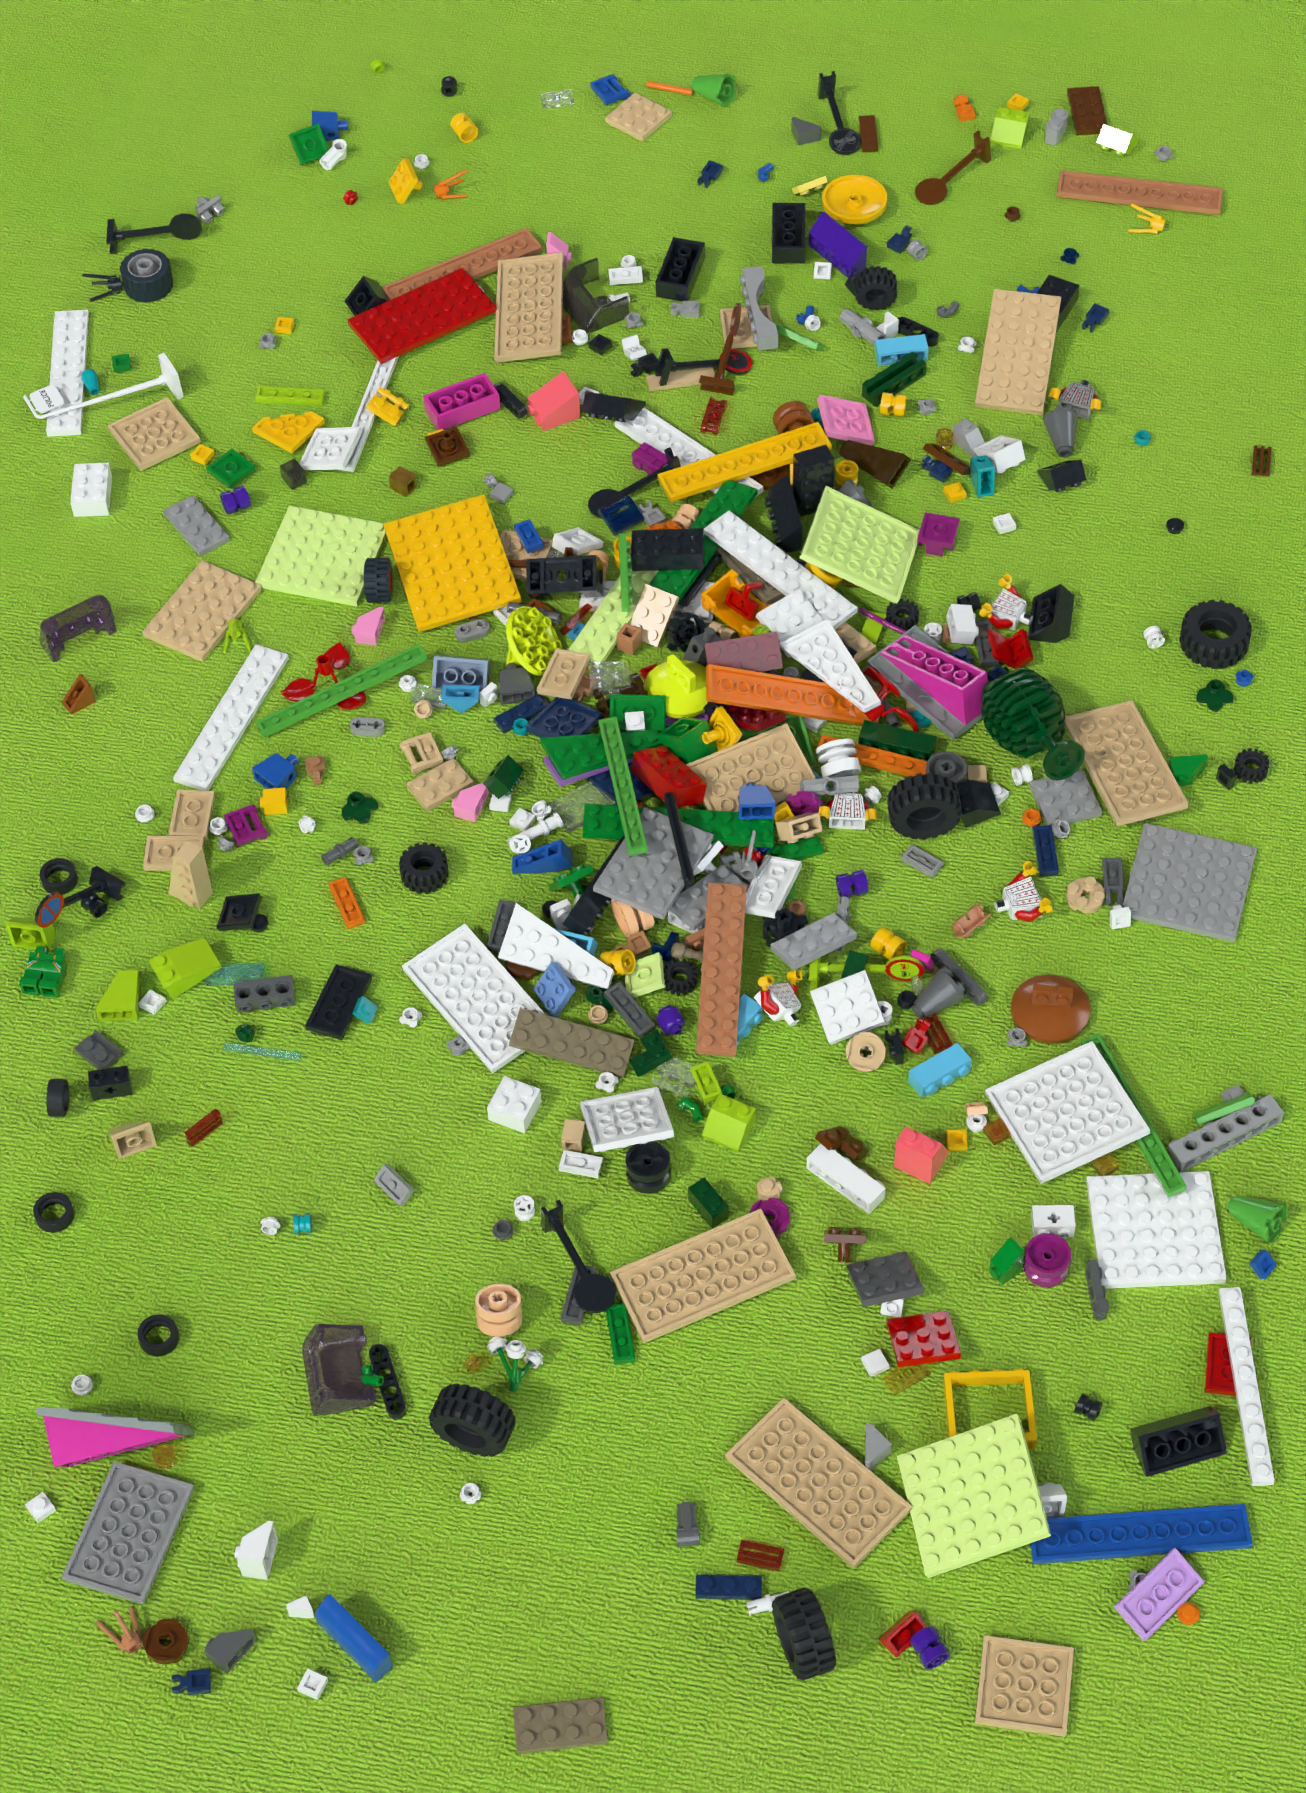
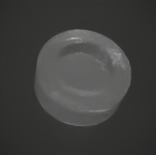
M919 976L911 977V987L915 996H919L923 990L922 981Z

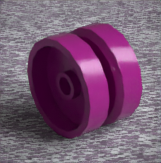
M1043 1233L1032 1238L1025 1249L1023 1270L1026 1277L1033 1284L1040 1287L1051 1288L1061 1284L1069 1273L1071 1250L1068 1243L1055 1234Z

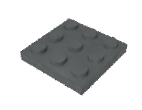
M906 1251L846 1265L847 1273L863 1307L924 1294L923 1285Z

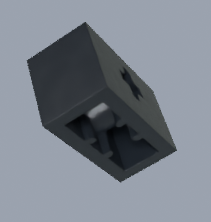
M128 1066L88 1071L89 1089L93 1101L133 1095L132 1079Z

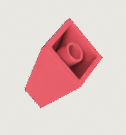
M565 372L557 375L528 397L529 405H527V410L530 415L534 416L536 425L540 426L543 431L580 418L579 393Z
M905 1126L896 1141L894 1167L931 1184L948 1156L949 1151L942 1143Z

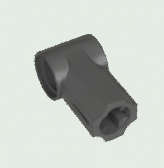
M682 1502L677 1505V1547L699 1546L696 1504Z

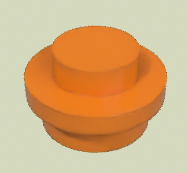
M1028 809L1023 813L1022 821L1027 826H1037L1041 822V815L1036 809Z
M1183 1603L1178 1608L1177 1617L1183 1624L1192 1625L1198 1621L1200 1611L1192 1603Z

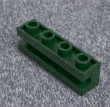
M914 352L904 356L901 360L891 364L876 376L866 380L862 384V397L877 407L881 404L883 392L893 393L894 396L925 376L926 362L922 359L917 362V355Z
M864 720L858 744L928 761L936 748V736Z

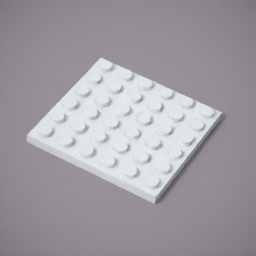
M1093 1041L985 1090L987 1098L1040 1184L1150 1134L1149 1127Z
M1209 1171L1179 1172L1187 1186V1190L1169 1198L1155 1174L1088 1176L1086 1178L1097 1264L1102 1270L1101 1285L1105 1289L1226 1283L1227 1279Z

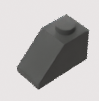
M252 1630L219 1633L215 1638L208 1641L204 1651L209 1661L228 1674L255 1644L257 1639Z

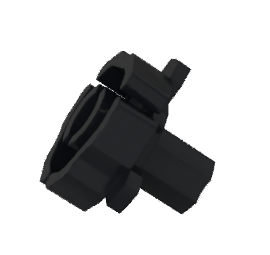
M678 608L673 611L674 618L670 620L666 630L668 631L667 638L669 641L667 648L672 652L675 649L686 652L688 646H682L681 644L690 643L694 636L704 633L706 627L704 620L700 619L698 615L691 612H682Z
M786 908L777 910L775 918L762 916V919L765 921L763 925V938L766 939V945L771 948L772 943L804 928L808 924V919L805 915L798 916ZM769 930H770L771 936L777 938V940L772 939V938L768 935V931H769Z

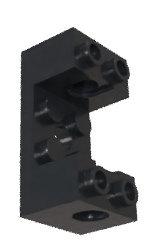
M597 555L526 559V594L531 599L551 600V594L581 593L586 598L603 597V561ZM561 571H566L565 579L559 580L558 574Z

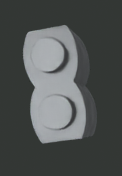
M1057 108L1052 112L1051 119L1046 124L1045 143L1054 146L1060 143L1062 135L1067 130L1068 111Z

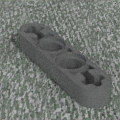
M939 948L931 953L933 963L939 969L946 967L951 972V978L954 982L958 981L965 989L964 994L975 1005L981 1006L988 1001V996L983 988L944 950Z

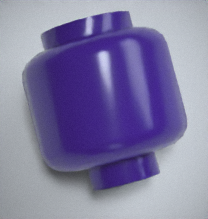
M671 1005L660 1009L656 1019L663 1033L667 1035L672 1034L673 1036L683 1031L682 1028L686 1022L678 1007H672Z

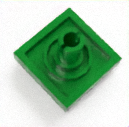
M582 864L569 870L570 874L566 872L553 878V883L549 884L551 891L569 886L574 898H576L577 894H583L584 890L579 881L580 878L594 872L591 865L585 867Z

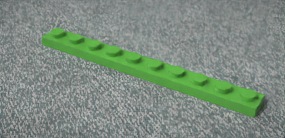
M417 644L256 721V726L265 738L428 660L427 655L420 644Z
M617 717L598 720L629 856L647 853L648 848Z
M1098 1033L1081 1040V1045L1093 1041L1149 1127L1150 1134L1135 1141L1167 1197L1169 1198L1186 1191L1187 1186L1100 1034Z

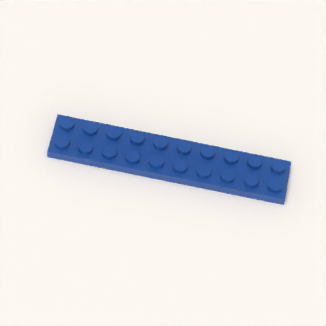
M1245 1504L1047 1518L1051 1536L1030 1543L1032 1564L1166 1555L1173 1548H1176L1179 1553L1252 1548L1253 1543Z

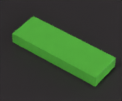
M776 325L779 334L815 350L822 351L823 344L783 326Z
M1248 1092L1192 1115L1198 1125H1202L1253 1105L1255 1100Z

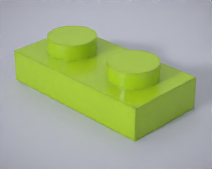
M709 1062L690 1067V1073L703 1103L716 1100L718 1095L722 1094V1091Z

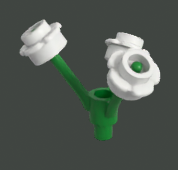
M493 1337L489 1340L487 1349L491 1351L492 1355L499 1354L509 1377V1391L518 1392L521 1378L524 1377L530 1367L537 1369L539 1365H543V1356L535 1349L526 1351L525 1344L519 1340H512L506 1345L507 1340L505 1338ZM505 1350L508 1357L513 1358V1369H510L503 1352ZM524 1352H526L524 1360L527 1364L522 1370H517L518 1359L522 1358Z

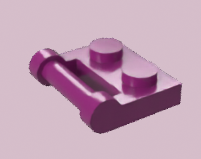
M249 805L224 815V819L237 846L257 839H265L269 836L267 828H264L257 814L258 810L255 805ZM245 816L251 817L257 830H251Z

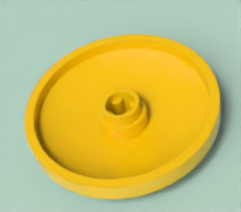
M845 175L834 179L825 187L822 194V205L825 212L839 222L863 224L871 222L883 214L887 207V192L883 185L873 178L863 175Z

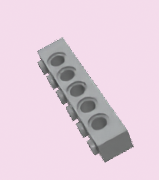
M1271 1094L1259 1097L1253 1105L1222 1116L1215 1122H1209L1203 1128L1197 1131L1193 1130L1181 1139H1174L1169 1143L1167 1153L1178 1172H1184L1280 1124L1284 1111Z

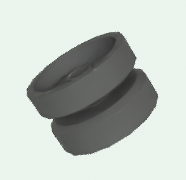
M944 751L936 753L929 758L926 764V773H932L933 775L941 774L943 777H948L955 784L966 781L967 765L960 755Z

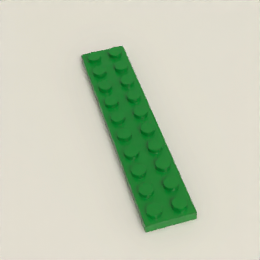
M732 480L724 482L690 529H704L727 511H731L741 518L757 496V489ZM704 534L705 567L720 546ZM703 569L659 570L648 585L678 596L677 606Z
M584 803L582 838L618 840L622 836L625 838L618 805ZM638 806L639 814L642 813L645 807ZM646 807L668 816L666 808ZM678 809L681 822L714 835L711 844L720 841L722 845L749 847L752 832L755 830L754 847L773 848L774 819L738 820V812Z

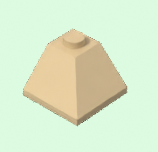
M150 1122L127 1123L108 1130L118 1160L157 1146Z

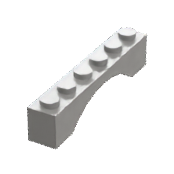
M762 266L742 268V275L739 276L740 285L744 286L742 287L743 297H746L745 307L746 309L749 308L747 310L748 320L752 321L750 322L751 332H754L753 343L757 344L758 350L778 348L776 324L763 315L757 304L760 295L765 289Z

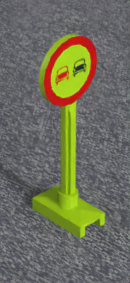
M899 956L890 959L885 965L866 964L865 971L866 973L885 972L888 976L898 981H914L924 974V965L913 957ZM821 957L810 962V989L819 988L820 974L843 972L845 964L821 962Z

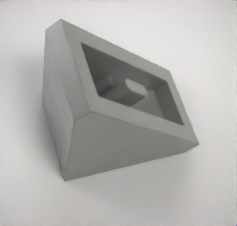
M866 1423L865 1467L871 1471L891 1454L892 1444L871 1423Z

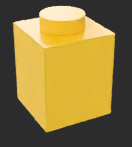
M286 788L263 789V797H260V808H264L265 815L288 814Z

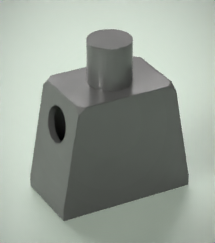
M706 627L704 633L694 636L689 643L683 660L693 661L706 667L708 664L704 643L722 641L715 634V630L711 627Z
M509 663L506 665V670L500 672L499 693L501 705L524 702L535 696L533 683L524 667L517 668L515 663Z

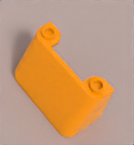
M731 569L701 594V604L706 611H710L733 630L737 631L740 637L754 635L752 631L755 629V626L761 624L756 616L754 621H748L724 604L730 587H735L743 592L745 587L743 582L740 584L737 581L738 573ZM749 594V598L760 605L757 613L771 605L766 606L752 594Z

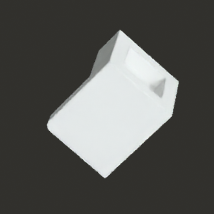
M887 311L884 323L877 326L876 329L885 334V339L893 338L898 335L899 319Z

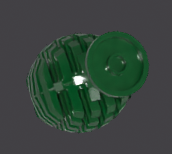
M1019 667L1009 673L1006 672L999 675L997 679L984 685L981 700L982 718L987 732L998 745L1011 754L1025 759L1038 752L1042 753L1048 750L1042 767L1046 776L1051 780H1064L1080 769L1085 759V751L1076 741H1062L1065 730L1064 705L1060 694L1047 679L1033 670L1030 671L1029 668Z

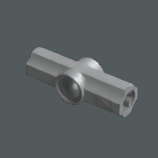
M847 308L839 316V320L851 328L855 337H863L874 346L875 340L885 339V334L876 329L869 318H861Z
M857 775L801 779L800 791H808L817 795L858 792L859 788ZM829 781H832V788L830 790H827V783Z

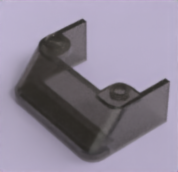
M597 258L574 266L563 280V307L578 327L586 333H592L622 321L629 314L627 296L612 302L606 296L593 298L584 285L599 279Z

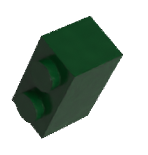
M507 755L495 765L483 782V785L500 799L503 795L508 796L514 790L513 786L521 780L520 775L524 770Z
M705 1177L688 1187V1201L712 1229L729 1218V1206Z

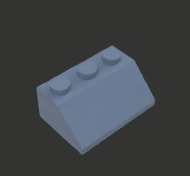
M435 655L432 692L442 693L443 685L480 686V693L489 685L491 659Z

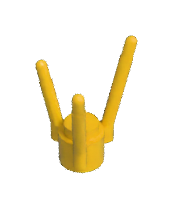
M1131 204V207L1152 217L1137 215L1138 218L1150 221V227L1153 229H1129L1128 232L1157 234L1158 231H1163L1166 219L1135 204Z

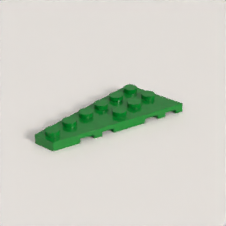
M657 729L620 732L626 759L633 758L635 751L663 746L657 737V734H659ZM601 734L540 738L542 748L563 780L608 766Z

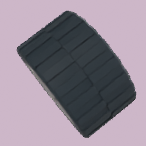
M155 249L136 250L126 256L121 262L120 272L124 291L129 298L144 303L154 302L167 296L173 288L169 259L164 253Z

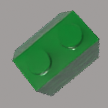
M682 717L657 734L662 745L667 747L685 764L718 752L715 741L705 744L702 740V734L710 731L707 720Z

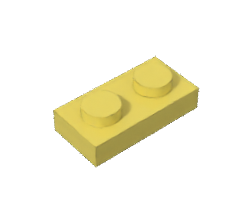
M826 176L796 186L792 188L793 194L799 193L801 196L809 193L808 189L814 188V190L822 188L823 184L828 181Z

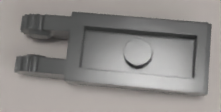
M1102 858L1105 905H1110L1111 903L1110 893H1117L1116 903L1122 906V893L1124 889L1122 858Z
M1097 1259L1088 1261L1085 1268V1276L1094 1318L1101 1321L1105 1319L1106 1313L1109 1311V1302L1105 1299V1287L1101 1285L1102 1270L1101 1267H1098Z

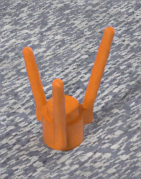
M468 169L434 185L436 197H441L442 200L466 198V194L447 195V193H449L448 187L459 184L464 180L459 179L451 183L448 182L467 173Z

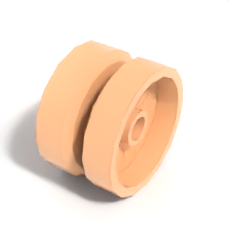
M614 899L611 900V907L616 922L627 938L638 933L639 928L645 931L654 927L652 915Z
M493 1284L484 1287L478 1292L475 1298L477 1326L480 1331L486 1335L503 1337L514 1333L522 1325L521 1295L517 1289L506 1284Z

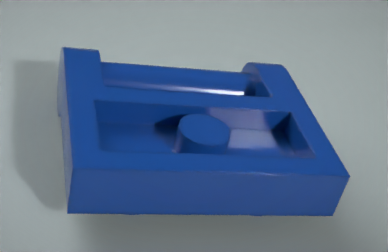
M614 74L590 83L591 89L605 105L621 99L626 100L631 95L617 81V77Z

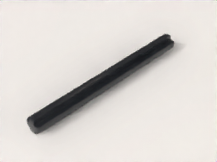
M666 792L664 794V801L683 880L686 885L693 884L695 879L675 796L673 792Z

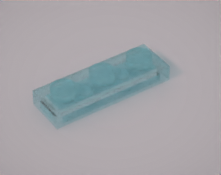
M265 963L222 965V968L206 978V985H233V982L265 978Z

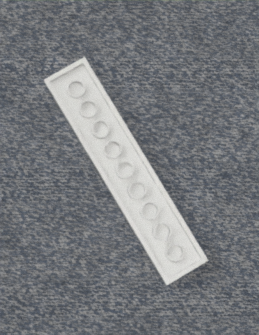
M88 310L55 311L50 385H54L60 392L64 400V405L61 406L62 409L84 402L85 385L81 380V374L86 370ZM83 407L47 417V437L81 435ZM55 408L53 410L48 411V413L60 410L61 408Z
M643 408L634 420L627 419L626 423L615 421L617 429L640 444L646 442L664 454V450L671 447L674 457L678 456L681 466L715 456L714 453L646 408ZM750 477L735 481L756 488L758 491L757 496L764 491L763 486ZM720 487L711 489L710 491L716 493Z
M727 511L704 528L706 536L785 596L799 589L823 620L828 619L834 630L857 613L858 607L731 511Z
M257 644L254 646L174 775V782L201 791H209L289 660L288 654Z

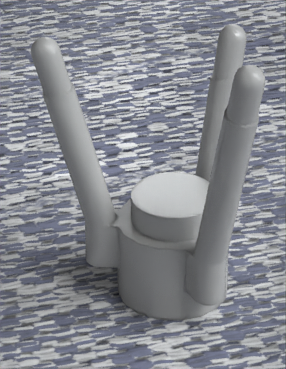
M755 830L752 832L747 859L744 851L742 855L740 875L748 880L754 879L755 876H760L761 871L771 859V855H768L759 868L756 861L751 860L756 836Z

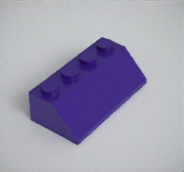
M822 212L809 231L808 245L810 248L818 252L822 258L832 263V266L836 267L848 278L854 272L857 274L860 271L863 272V269L866 268L867 246L827 213Z

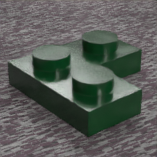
M658 1029L640 1038L646 1051L629 1061L636 1075L640 1077L673 1057Z

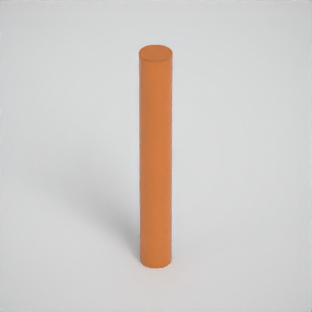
M647 81L646 87L691 96L693 94V89Z

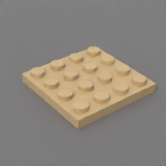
M168 397L107 425L108 431L140 471L201 443L200 437Z
M984 1635L975 1724L1066 1737L1074 1648Z

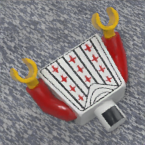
M1005 574L999 580V585L1006 587V589H1002L992 606L985 603L979 612L980 616H987V620L996 629L1016 630L1020 622L1030 625L1033 619V615L1026 613V601L1019 595L1015 587L1010 585L1012 577L1009 574Z
M855 792L836 793L834 799L830 800L825 806L819 807L818 812L819 816L829 819V828L865 830V818L866 821L868 819L877 820V810L871 808L866 801H863L862 795L855 794Z
M1027 861L1024 863V872L1021 871L1003 889L1002 900L994 902L997 913L1007 910L1012 920L1032 922L1036 918L1042 917L1044 911L1050 913L1053 910V907L1050 905L1051 901L1048 898L1041 900L1031 877L1028 878V875H1034L1037 872L1035 867L1029 870L1033 865L1032 862Z
M793 970L787 973V979L790 981V984L788 981L773 984V977L770 974L759 978L758 984L762 989L755 995L754 999L773 1021L785 1020L790 1027L799 1022L798 1017L795 1015L801 1008L797 998L798 985H796V981L802 979V971Z

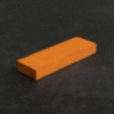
M343 877L329 882V889L347 930L365 924L364 916L347 878Z

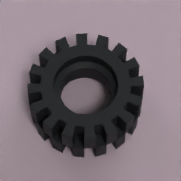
M900 599V602L897 604L892 602L889 604L886 611V621L906 631L914 625L917 626L919 609L917 605H914L913 601L909 603L908 599L905 602L903 599ZM897 614H906V615H908V617H906V618H900V617H897L896 615H897Z
M1248 748V752L1245 749L1242 750V753L1239 752L1234 765L1235 774L1238 775L1237 778L1239 780L1243 778L1242 782L1244 783L1248 780V784H1252V781L1255 784L1259 780L1262 782L1268 774L1270 762L1267 759L1268 756H1263V751L1258 753V749L1252 751V748ZM1252 763L1259 768L1251 769L1246 767L1245 764Z
M678 958L676 962L671 960L670 965L668 963L665 964V968H663L665 990L667 992L670 991L672 995L676 992L677 996H680V993H683L685 996L687 991L689 993L693 992L697 984L696 966L692 965L691 961L686 963V959L679 962ZM675 974H685L687 979L677 981L672 977Z

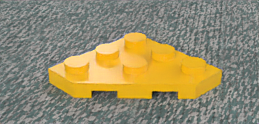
M312 411L304 412L305 415L294 416V413L280 415L281 418L274 419L263 417L252 427L253 433L293 454L314 434L316 428H320L325 424V419Z

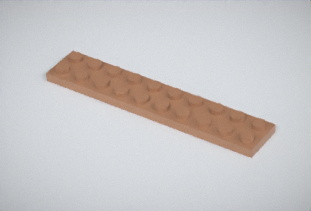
M1061 170L1057 197L1124 205L1135 204L1142 207L1220 215L1223 188Z
M524 228L385 285L382 289L391 300L462 267L473 280L497 271L498 260L534 256L542 252V246L530 231Z
M708 882L696 1054L736 1057L747 885Z

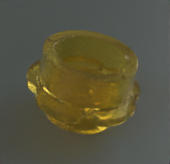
M472 1353L466 1359L463 1367L468 1373L472 1371L476 1373L482 1365L480 1361L481 1356H476Z

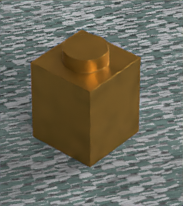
M399 466L389 475L390 489L407 497L417 487L416 475Z

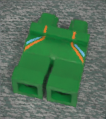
M38 945L35 952H30L24 976L19 981L22 994L39 996L41 993L45 997L59 998L67 969L65 949L55 948L53 954H48L47 947Z

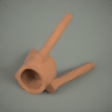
M132 1606L129 1607V1612L135 1632L127 1628L119 1612L114 1610V1614L124 1631V1634L121 1636L122 1641L99 1620L96 1621V1624L120 1647L122 1652L127 1651L128 1654H132L143 1646V1636Z

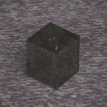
M295 458L280 465L281 477L291 490L307 483L305 470Z

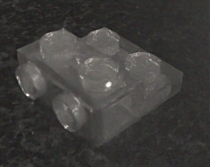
M625 661L588 663L591 695H593V689L599 688L603 695L609 694L610 697V694H617L620 688L630 684V682H627V679H629V668H625Z

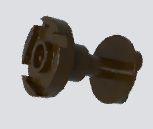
M637 672L629 675L630 684L620 688L619 693H617L620 695H648L647 690H644L643 680ZM599 688L593 689L592 693L595 699L598 700L595 703L597 710L603 712V719L610 718V697L604 698Z

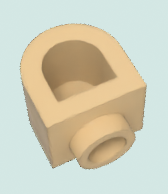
M774 1176L761 1179L758 1182V1200L764 1201L768 1200V1198L779 1199V1194L782 1193V1186L780 1181L776 1182Z

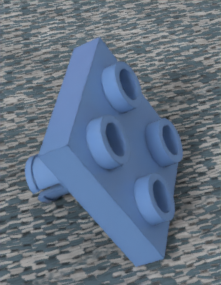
M551 962L533 990L550 1016L558 1017L571 996L576 992V986L569 981L557 962Z

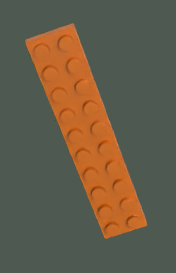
M712 664L706 666V701L765 711L777 710L778 713L863 726L864 720L871 721L863 711L826 683ZM879 717L874 722L879 723Z

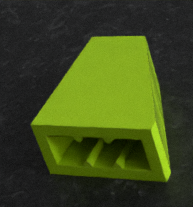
M128 969L117 972L96 1006L99 1021L138 1020V1003L140 1001L141 988L138 970Z

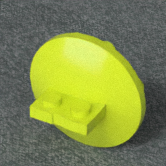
M529 606L519 607L510 613L506 623V634L509 643L506 665L509 663H515L517 666L522 665L530 673L543 676L555 649H562V644L552 626L551 619L547 616L545 617L537 608Z
M672 654L667 657V662L656 666L649 672L645 679L644 690H647L648 695H666L665 716L694 718L705 712L703 707L708 703L706 701V667L693 661L679 660Z

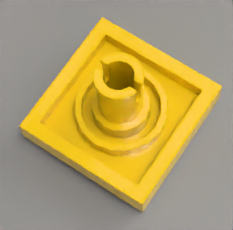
M403 158L388 182L397 202L400 204L405 203L413 189L419 191L422 188V182L418 179L410 160Z
M721 706L716 708L708 722L710 731L702 734V740L705 744L715 741L717 750L720 751L737 744L742 736V732Z

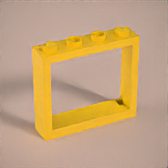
M995 1369L989 1372L973 1370L962 1373L958 1371L944 1373L943 1389L948 1438L956 1435L952 1386L1023 1384L1028 1432L1024 1433L1028 1450H1035L1037 1435L1030 1371L1023 1369H1014L1012 1371Z

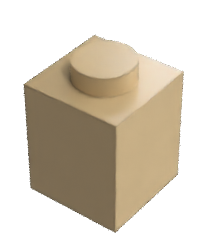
M565 1119L561 1138L562 1150L582 1152L586 1133L585 1121Z

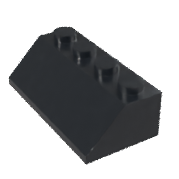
M785 475L767 490L765 506L769 508V521L773 522L771 523L772 533H776L775 544L787 553L802 550V524L789 476Z
M1211 1406L1130 1429L1133 1448L1146 1477L1227 1454L1220 1415Z

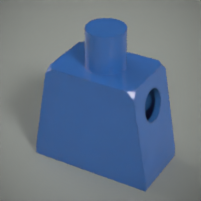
M312 111V125L319 123L326 141L339 139V130H348V121H338L336 112Z
M273 754L252 768L254 780L266 789L286 788L287 790L297 777L295 765L299 761L293 754H290L286 759L279 754Z
M749 782L745 786L740 787L738 820L774 819L776 803L767 786H756L755 783Z

